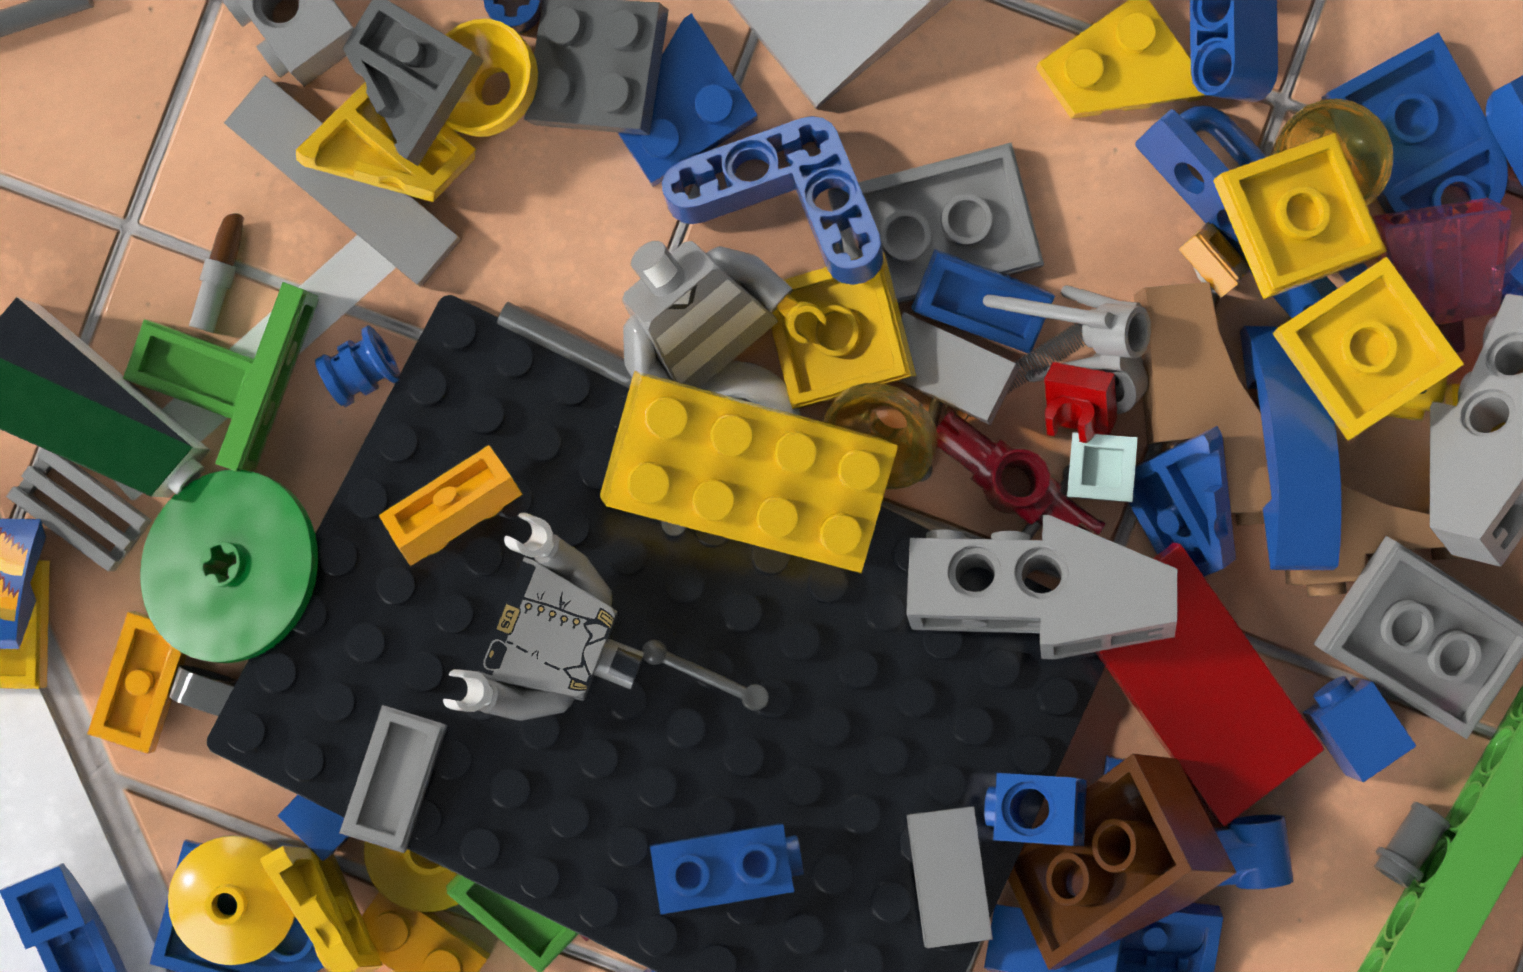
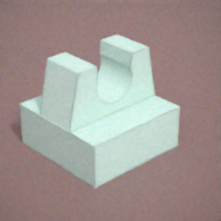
M1073 432L1067 497L1132 503L1138 437L1095 434L1088 443L1079 442L1078 433Z

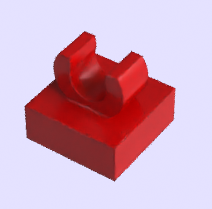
M1052 362L1044 378L1047 403L1045 409L1047 435L1055 437L1060 426L1078 430L1079 442L1088 443L1095 434L1110 435L1117 421L1115 374Z

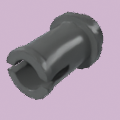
M1413 802L1410 812L1387 847L1379 846L1375 851L1380 858L1374 867L1392 881L1405 888H1409L1414 879L1421 881L1424 877V874L1420 871L1421 867L1451 824L1427 806Z

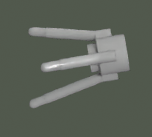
M1069 285L1062 287V296L1096 309L1084 310L991 294L983 298V304L990 308L1083 324L1082 336L1084 343L1100 355L1064 362L1063 364L1094 370L1125 371L1127 368V358L1137 359L1141 357L1150 341V317L1146 309L1139 302L1119 301ZM1045 367V371L1042 368H1040L1042 370L1041 373L1040 370L1037 369L1040 373V375H1038L1036 370L1033 369L1037 376H1035L1033 371L1030 370L1034 378L1031 376L1029 371L1028 374L1030 375L1031 380L1029 379L1027 374L1026 377L1028 378L1029 382L1042 381L1044 380L1048 370Z

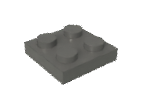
M543 0L534 52L538 68V83L534 99L525 113L524 120L536 126L650 135L669 10L660 2Z

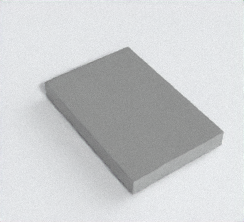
M1012 142L858 182L880 235L882 252H885L898 305L914 301L934 249L1007 276L1040 268L1044 265ZM837 188L828 190L832 211L844 207L849 201L850 196L844 190ZM850 227L840 231L844 253H847L851 259L863 256L862 250H859L855 245Z
M1385 536L1314 642V645L1467 739L1523 658V622L1397 541Z

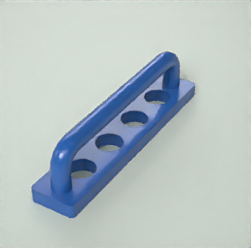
M1194 106L1180 115L1175 110L1170 109L1135 142L1136 148L1205 223H1213L1247 262L1213 182L1217 176L1229 171V169L1196 133L1199 131L1210 133L1240 166L1266 158L1265 154L1232 118L1219 109L1210 106ZM1187 164L1193 166L1200 173L1204 182L1198 180L1190 172ZM1361 263L1337 273L1347 283L1367 270L1368 267ZM1326 276L1272 297L1291 318H1294L1338 288Z

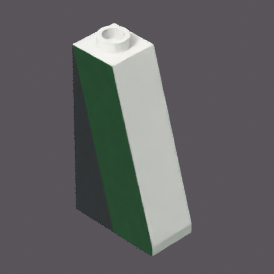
M16 297L1 314L0 430L151 497L170 498L173 493L179 495L183 487L201 476L204 466L200 462L210 449L133 383L123 379V375L45 308L38 303Z

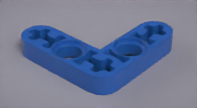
M814 116L800 118L695 155L672 165L664 175L662 191L668 210L674 218L688 224L703 223L796 190L827 270L833 278L845 284H861L874 278L881 269L883 253L878 229L838 132L832 123L824 118ZM814 142L821 153L810 157L808 152L803 149V145ZM784 151L786 162L788 161L789 166L781 169L777 153ZM748 160H762L769 165L768 172L756 181H743L735 176L737 168ZM723 172L727 188L723 190L720 189L718 179L716 178V174ZM691 184H696L701 194L694 199H689L684 189ZM827 189H842L850 196L845 206L838 210L826 211L815 205L818 195ZM849 227L855 245L859 250H862L863 255L855 260H851L850 256L844 253L840 231H844Z

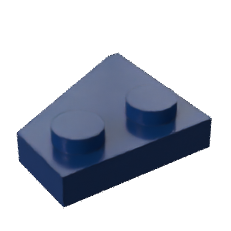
M692 13L683 18L662 54L650 135L618 133L652 187L663 181L665 173L672 165L681 160L712 150L758 120V115Z
M1218 426L1135 465L1133 499L1129 505L1157 555L1173 543L1181 544L1204 577L1224 569L1236 560L1223 437Z

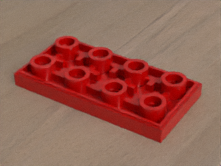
M1173 543L1153 559L1177 569V625L1175 637L1096 651V654L1168 755L1179 760L1194 791L1215 821L1222 826H1226L1325 749L1183 546Z

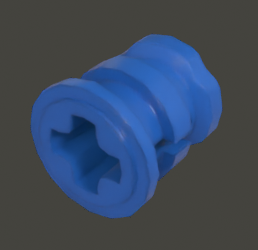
M370 325L361 329V341L355 344L353 341L348 340L337 346L339 353L335 356L330 357L324 354L315 359V365L329 393L340 406L347 407L354 403V395L359 392L368 395L379 389L377 382L384 378L393 384L400 380V371L391 351L381 336Z

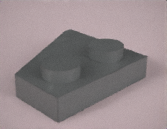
M372 0L343 46V50L354 71L364 78L367 86L366 93L376 112L385 118L396 138L397 143L394 146L399 155L417 166L422 161L484 61L474 52L389 0Z

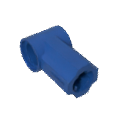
M1276 814L1244 816L1235 818L1228 823V826L1214 828L1237 872L1218 886L1236 884V887L1241 889H1268L1282 887L1294 882L1285 816Z

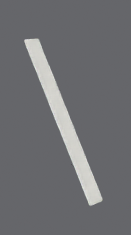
M358 235L298 287L317 295V299H319L300 353L396 268ZM271 312L235 343L230 350L255 358ZM176 398L163 408L167 414L199 441L204 440L228 418ZM113 480L131 500H136L143 494Z

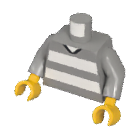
M651 241L641 246L631 259V266L640 277V280L624 293L622 299L630 315V318L623 326L624 364L631 377H633L635 370L700 388L779 322L772 314L776 309L785 316L786 329L793 339L799 343H810L794 327L795 320L801 313L811 312L815 314L819 321L826 326L825 316L820 309L811 302H797L790 295L793 289L754 254L722 246L711 249L706 253L693 241L684 242L670 253L662 242Z

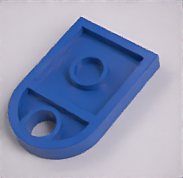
M1439 32L1321 97L1386 214L1402 212L1415 227L1421 238L1427 239L1428 236H1431V239L1436 240L1437 236L1462 235L1483 224L1500 205L1508 180L1506 156ZM1447 186L1461 188L1466 192L1470 200L1487 198V211L1461 232L1438 234L1446 216L1441 205V196ZM1429 211L1430 215L1426 216L1425 212ZM1429 223L1431 225L1430 228H1426V224Z

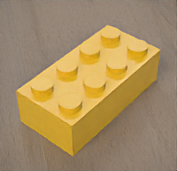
M634 370L600 498L607 507L862 573L898 445L872 435Z

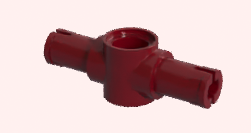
M952 408L927 440L971 472L973 475L970 479L983 488L989 504L1002 513L1017 514L1031 525L1038 522L1042 526L1043 515H1051L1096 535H1099L1105 527V522L1095 518L1059 491L1062 484L1050 476L1047 464L1038 454L1030 450L1013 449L1001 439L997 443L993 442L958 416ZM1016 467L1026 473L1030 481L1028 496L1023 498L1015 497L1004 489L1001 482V474L1004 468Z

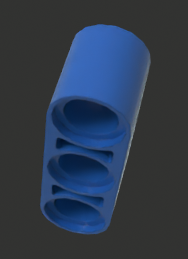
M1190 0L1191 76L1193 84L1199 92L1208 96L1244 102H1258L1267 97L1277 81L1278 74L1277 0Z

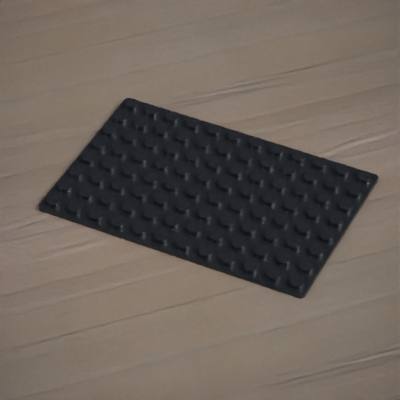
M453 295L442 297L438 301L399 375L400 380L395 382L315 533L318 547V570L313 593L303 615L294 628L278 644L248 660L207 737L209 750L345 818L382 705L448 725L407 847L408 850L655 972H966L980 941L933 948L924 947L907 815L974 807L989 917H991L1025 842L993 840L994 827L987 826L985 822V797L989 786L996 787L997 773L1039 776L1056 775L1105 668L1104 663L1096 652L1058 659H1041L1040 633L912 630L907 617L910 538H926V533L931 530L883 506L880 507L862 573L687 528L680 536H669L664 532L661 524L662 521L607 507L600 498V493L629 388L498 325V317ZM489 445L523 495L505 505L496 515L482 520L449 541L440 551L430 554L410 566L379 515ZM524 512L545 520L550 525L553 534L587 556L612 590L613 601L611 607L618 611V617L609 639L642 651V647L647 641L653 639L660 640L667 647V651L746 687L755 684L761 685L766 689L769 697L768 703L764 708L751 711L743 705L742 699L664 663L651 665L642 659L631 689L594 676L585 700L574 699L572 705L564 713L518 721L483 713L479 710L475 712L452 710L444 705L443 699L462 701L466 697L468 692L466 681L461 677L449 676V673L454 669L478 672L524 557L535 561L534 557H528L509 549L504 541L505 536H509L522 544L530 539L532 535L530 523L518 516ZM971 568L961 576L959 585L967 591L979 592L991 585L994 575L985 568ZM1027 577L1024 581L1025 586L1035 593L1042 594L1052 591ZM1038 790L1026 794L1020 803L1021 818L1031 828L1045 799V796ZM778 823L783 824L785 837L797 835L803 875L792 877L794 892L660 914L650 845Z

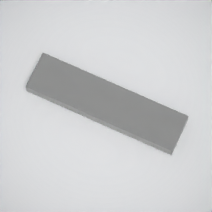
M266 75L260 79L224 122V124L419 287L423 286L460 242L461 239L409 195L315 170L300 164L296 160V149L323 123Z

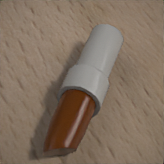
M229 214L221 222L210 257L205 259L199 280L202 283L189 323L190 327L210 333L215 331L226 291L231 289L237 269L234 267L241 244L244 217L241 214Z

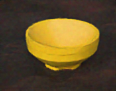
M474 19L458 25L450 30L446 36L474 52L484 61L445 124L457 132L475 137L492 136L501 133L513 126L526 113L534 99L538 83L536 58L530 46L520 34L503 22L492 19ZM498 72L507 73L510 79V89L507 96L498 104L486 105L482 99V88L485 81Z

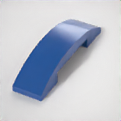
M1243 326L1240 330L1246 384L1247 389L1258 390L1272 497L1263 507L1270 570H1334L1339 565L1341 542V475L1335 422L1272 334L1278 327Z
M64 863L3 887L0 890L2 899L25 950L35 946L47 972H127L96 909Z

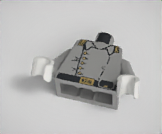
M525 512L520 513L518 516L530 523L532 535L524 544L509 536H505V545L513 551L528 557H534L535 561L524 557L478 672L454 669L449 673V676L463 678L468 686L467 695L462 701L443 699L444 705L449 709L465 712L479 710L483 713L518 721L564 713L572 705L574 699L585 700L594 676L631 689L645 652L609 639L618 617V611L611 607L613 601L612 590L587 556L553 534L550 525L545 520Z

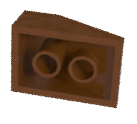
M1133 753L1087 787L1084 846L1025 842L1008 881L1048 970H1057L1189 906L1237 872L1179 760L1176 758ZM1044 819L1034 828L1041 826L1046 821V819Z

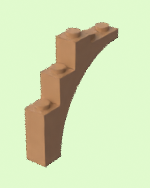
M1202 282L1143 288L1133 296L1134 302L1141 303V306L1146 309L1151 321L1150 341L1146 351L1141 356L1143 366L1148 375V388L1143 395L1147 445L1165 443L1166 450L1218 426L1223 437L1231 513H1236L1237 526L1264 524L1263 507L1272 497L1261 413L1239 381L1220 336L1210 283ZM1341 484V542L1338 567L1334 570H1285L1286 584L1306 585L1307 596L1346 594V582L1357 580L1366 566L1365 554L1368 555L1369 562L1385 536L1397 541L1409 550L1431 548L1432 560L1463 557L1452 555L1430 528V514L1387 505Z

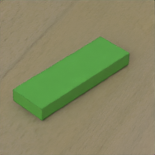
M282 282L215 464L236 472H240V470L253 472V470H256L319 302L317 295Z

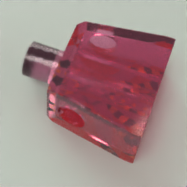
M1481 198L1372 216L1387 251L1377 257L1376 262L1378 263L1385 257H1388L1454 351L1459 353L1465 350L1464 319L1491 315L1500 308L1511 227V209L1489 198Z

